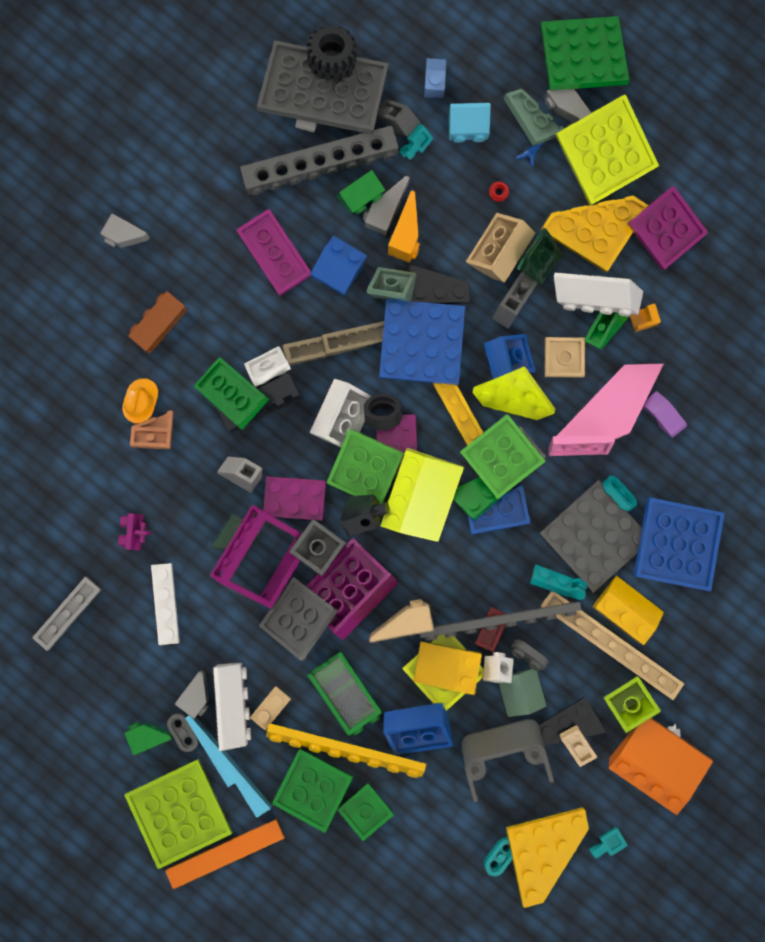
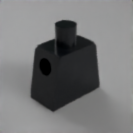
M374 494L347 497L340 524L348 537L375 529L379 525L381 516L390 513V507L387 502L379 503Z

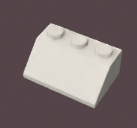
M334 379L310 433L341 448L350 428L358 432L361 431L365 422L364 404L371 396L350 383Z

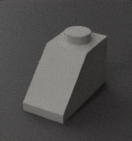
M111 214L100 233L106 244L111 247L117 245L120 248L145 242L150 238L145 231L114 214Z
M201 670L198 672L175 703L192 718H196L198 715L202 716L208 709L206 704L209 701L205 671Z

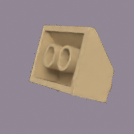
M496 213L466 263L488 277L505 283L535 235V232L521 219Z

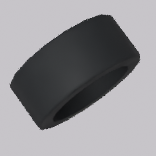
M384 393L376 394L366 400L364 404L366 424L372 429L379 431L395 428L402 419L401 403L398 398ZM379 408H389L394 411L392 414L382 417L372 414L374 410Z

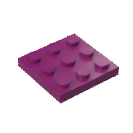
M674 186L667 189L627 223L661 270L669 267L708 233Z

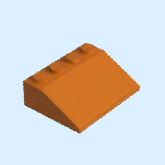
M650 718L630 731L610 756L609 769L677 815L692 797L713 760Z

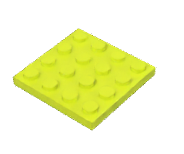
M626 94L555 134L589 205L596 203L659 166Z

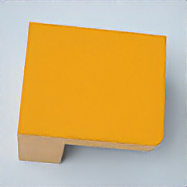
M655 304L648 305L646 308L639 310L638 315L631 314L629 316L634 332L648 329L661 323Z

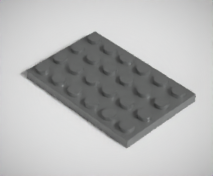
M274 40L257 104V111L373 134L389 63L356 57L355 68L352 69L350 75L346 74V78H338V81L333 79L326 81L324 77L322 79L318 78V74H313L312 68H309L307 47ZM325 51V52H324V54L330 55V56H335V55L340 54V53H335V52H330V51Z

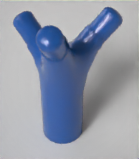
M543 143L535 146L531 145L524 153L516 156V160L528 156L530 158V165H534L535 154Z

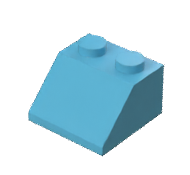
M490 103L450 104L448 116L449 140L461 143L465 140L483 142L485 139H488L490 131Z

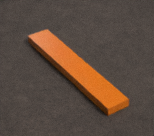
M276 818L171 866L165 872L172 888L175 889L284 839L285 836Z

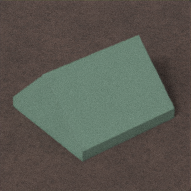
M378 267L367 288V294L379 299L412 301L416 273Z
M530 668L512 673L511 683H499L508 717L528 715L546 707L536 670Z

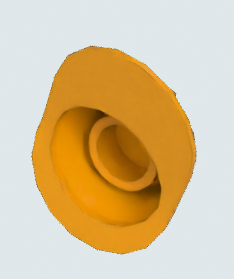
M138 379L130 384L123 402V413L129 421L142 423L152 416L158 397V388L153 381Z

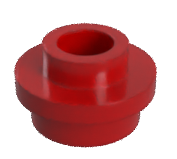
M503 182L493 183L489 190L490 197L497 202L504 201L509 194L508 186ZM499 189L502 191V194L497 195L495 191Z

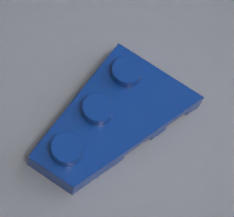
M523 485L504 494L475 521L467 515L471 535L530 524Z

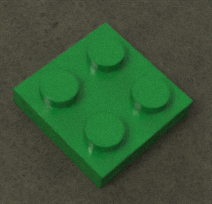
M369 782L338 808V812L362 841L367 839L394 816L392 810Z

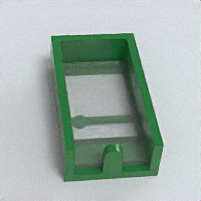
M342 651L308 673V677L348 736L352 733L354 736L364 730L363 726L366 723L370 722V724H373L381 718L379 715L382 713L381 708Z

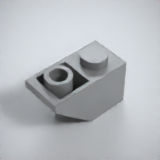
M227 457L217 471V474L251 493L262 478V468L246 458Z

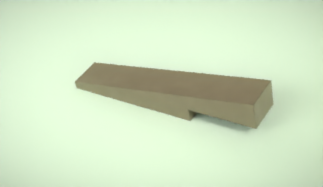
M384 321L284 344L282 351L289 366L381 344Z

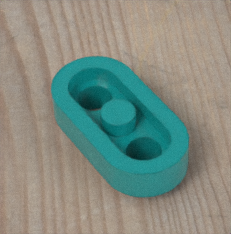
M609 476L603 481L604 491L616 501L619 508L631 511L637 506L635 496L617 477Z
M508 837L501 838L484 860V868L491 876L502 874L513 859ZM507 844L508 848L503 850V846ZM492 861H496L494 866H490Z

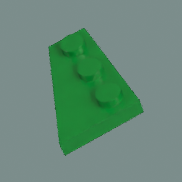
M480 477L457 487L453 501L473 521L499 500Z

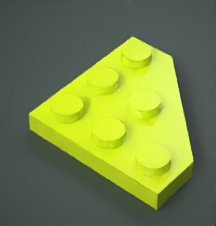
M525 366L473 388V394L484 407L534 420H539L555 413L554 406Z

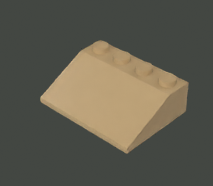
M421 599L410 601V605L402 608L373 630L370 634V641L432 631L433 626L429 605Z

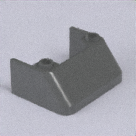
M524 719L467 734L462 739L461 749L464 766L474 802H478L479 799L475 780L483 778L486 773L484 761L524 751L529 763L534 765L544 763L549 782H554L540 726L534 719Z

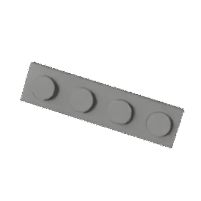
M84 577L32 638L46 651H49L102 589L91 579Z

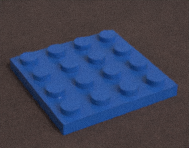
M386 299L379 378L458 386L465 306Z
M648 497L634 577L711 591L725 513Z

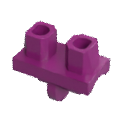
M128 513V516H121L120 525L121 527H127V534L119 536L118 545L125 547L126 550H141V543H145V535H151V531H146V523H143L144 515Z

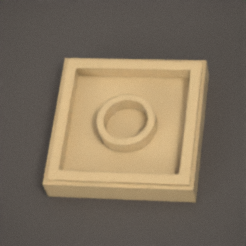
M545 337L544 377L584 378L585 338Z

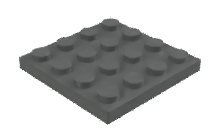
M598 480L539 534L580 579L586 581L588 589L594 593L638 553L642 528L627 511L619 508L616 501L606 494L603 484Z

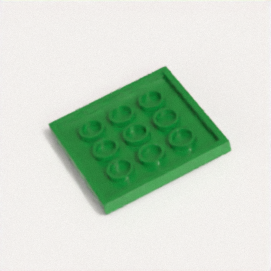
M619 16L541 22V34L550 91L628 85L629 75Z

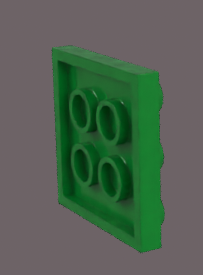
M300 748L272 804L326 833L352 782L353 776Z

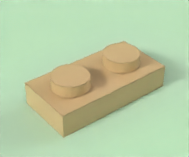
M275 686L250 718L266 730L269 723L273 722L291 698Z
M577 725L560 734L561 740L579 767L597 758L595 751Z

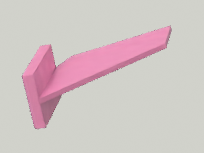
M663 364L624 365L557 436H553L548 448L549 456L609 454L615 439L631 432Z

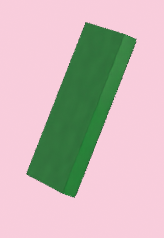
M221 357L214 362L194 385L201 394L240 429H243L269 400Z

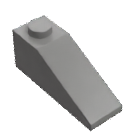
M575 89L548 90L546 92L545 103L550 110L553 109L557 115L572 123L591 113Z
M405 176L382 195L383 197L372 204L370 210L366 209L363 216L366 228L385 236L387 235L408 187L409 177Z

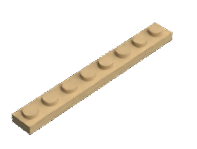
M550 591L541 607L570 602L559 594ZM576 611L577 615L565 617L564 613L556 615L560 621L671 700H674L683 687V682L583 611Z

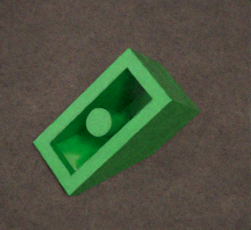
M140 721L128 726L129 730L124 733L133 756L173 738L169 731L147 722L141 725Z

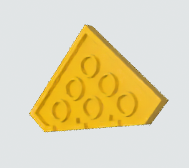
M629 196L619 200L600 202L591 206L586 205L567 211L553 212L545 222L541 232L607 273L633 233L627 223L648 205L634 196Z
M583 807L506 827L521 903L524 908L545 901L589 830L586 812Z

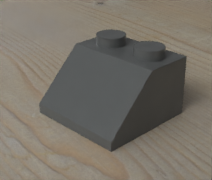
M313 519L289 552L308 568L322 576L345 545V542Z

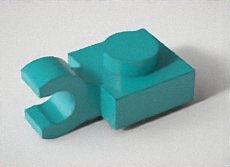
M418 124L407 138L410 143L403 146L399 153L404 158L407 157L411 160L416 152L422 153L434 138L424 125Z
M614 827L599 836L601 843L590 847L589 850L596 859L605 852L612 856L628 845L618 828Z

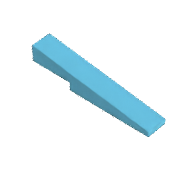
M188 715L185 719L228 787L234 783L237 785L256 818L270 810L272 804L225 750L219 751V743L197 717L192 718Z

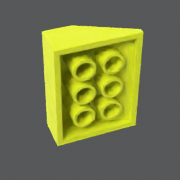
M407 448L388 502L390 513L384 515L380 526L399 533L438 542L464 467Z

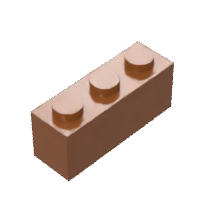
M168 291L157 297L153 308L147 309L142 316L141 322L134 324L129 331L128 337L149 354L188 310Z

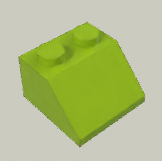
M638 676L604 697V701L626 733L661 712Z

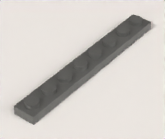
M576 601L433 626L432 631L420 633V637H425V641L437 639V635L445 634V637L457 636L459 631H465V634L477 632L476 628L485 627V630L497 629L496 625L505 624V627L515 626L517 621L524 620L526 624L537 622L536 618L544 617L545 620L556 619L557 614L564 613L565 617L577 615L576 611H581L580 602Z

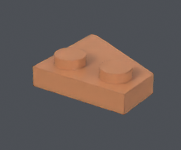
M168 411L167 414L160 417H153L145 423H138L132 426L130 447L171 449L174 412Z

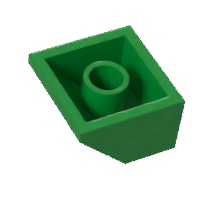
M371 170L340 191L336 198L350 214L356 212L358 215L367 208L365 204L370 201L374 204L383 197L381 193L385 189Z

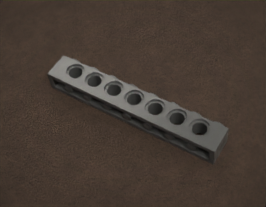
M388 126L374 130L373 134H358L240 166L248 195H259L263 193V190H277L282 188V185L289 183L290 185H296L304 179L314 180L322 174H336L344 168L351 170L359 164H373L381 158L391 159L398 154V145L393 127ZM377 143L380 144L382 148L379 150H374L372 148V145ZM355 149H361L363 153L360 155H355L353 151ZM336 154H342L344 155V158L342 160H336L334 159V156ZM318 159L325 160L323 165L315 164ZM299 164L306 165V168L302 171L296 169ZM280 169L287 170L284 176L277 174ZM262 174H267L268 179L265 181H260L259 176Z

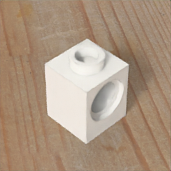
M493 653V656H485L483 680L494 683H511L513 659L505 657L504 653Z

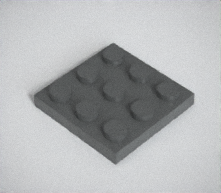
M292 577L259 627L299 660L303 661L338 610L297 578Z

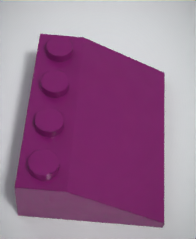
M352 538L337 554L322 576L317 574L307 587L338 610L327 627L344 640L399 582Z

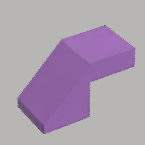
M656 391L646 399L643 408L656 418L659 427L671 438L687 427L686 422L676 409L660 393Z

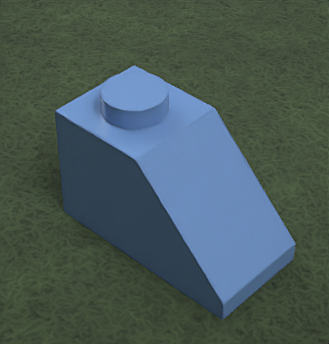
M427 58L425 98H444L446 59Z

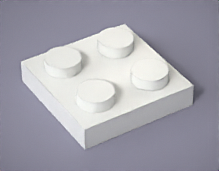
M279 346L244 364L255 387L263 385L270 379L281 376L291 369Z

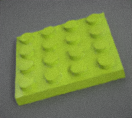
M199 759L124 795L158 869L233 833Z

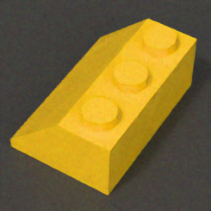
M618 576L612 579L592 606L642 645H645L655 632L664 613Z

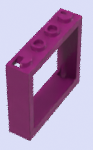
M252 505L210 576L220 584L272 609L300 562L289 551L302 533ZM266 520L295 536V539L260 596L230 579Z

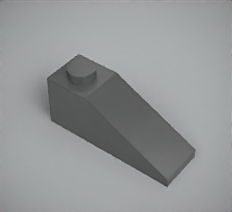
M524 267L492 319L509 329L541 277Z

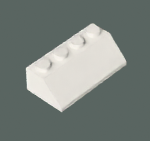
M554 273L557 302L566 310L575 311V308H578L588 313H593L594 310L608 315H611L612 312H617L619 315L627 317L631 316V314H639L643 290L630 279Z
M243 662L218 664L214 667L219 751L246 746L248 740H251V729L247 728V720H250L249 707L246 708L245 700L248 699V687H244V679H247V669L243 667Z

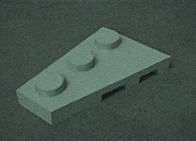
M522 88L507 93L503 98L533 146L556 138L555 134L564 129L562 126L558 127L552 121L553 117L551 115H545L538 108L539 104Z

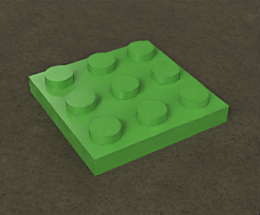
M508 414L460 451L497 499L545 462Z
M350 428L329 475L327 484L353 496L374 494L379 503H383L405 453Z

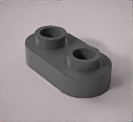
M516 639L511 645L513 655L519 659H524L532 669L539 671L544 670L547 666V658L524 641Z
M176 713L168 719L167 727L182 751L191 752L198 746L199 740L185 719L186 716ZM176 720H180L182 722L181 727L176 726ZM187 737L192 739L191 744L186 743Z

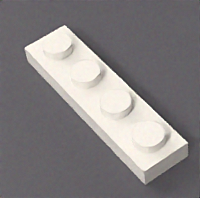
M172 563L151 565L158 644L180 643Z

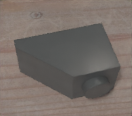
M385 99L379 106L377 118L386 125L392 126L393 130L398 134L408 137L420 123L406 105Z

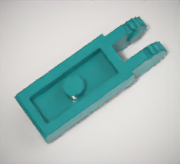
M535 565L530 581L531 584L577 600L585 598L586 581L579 578L573 579Z

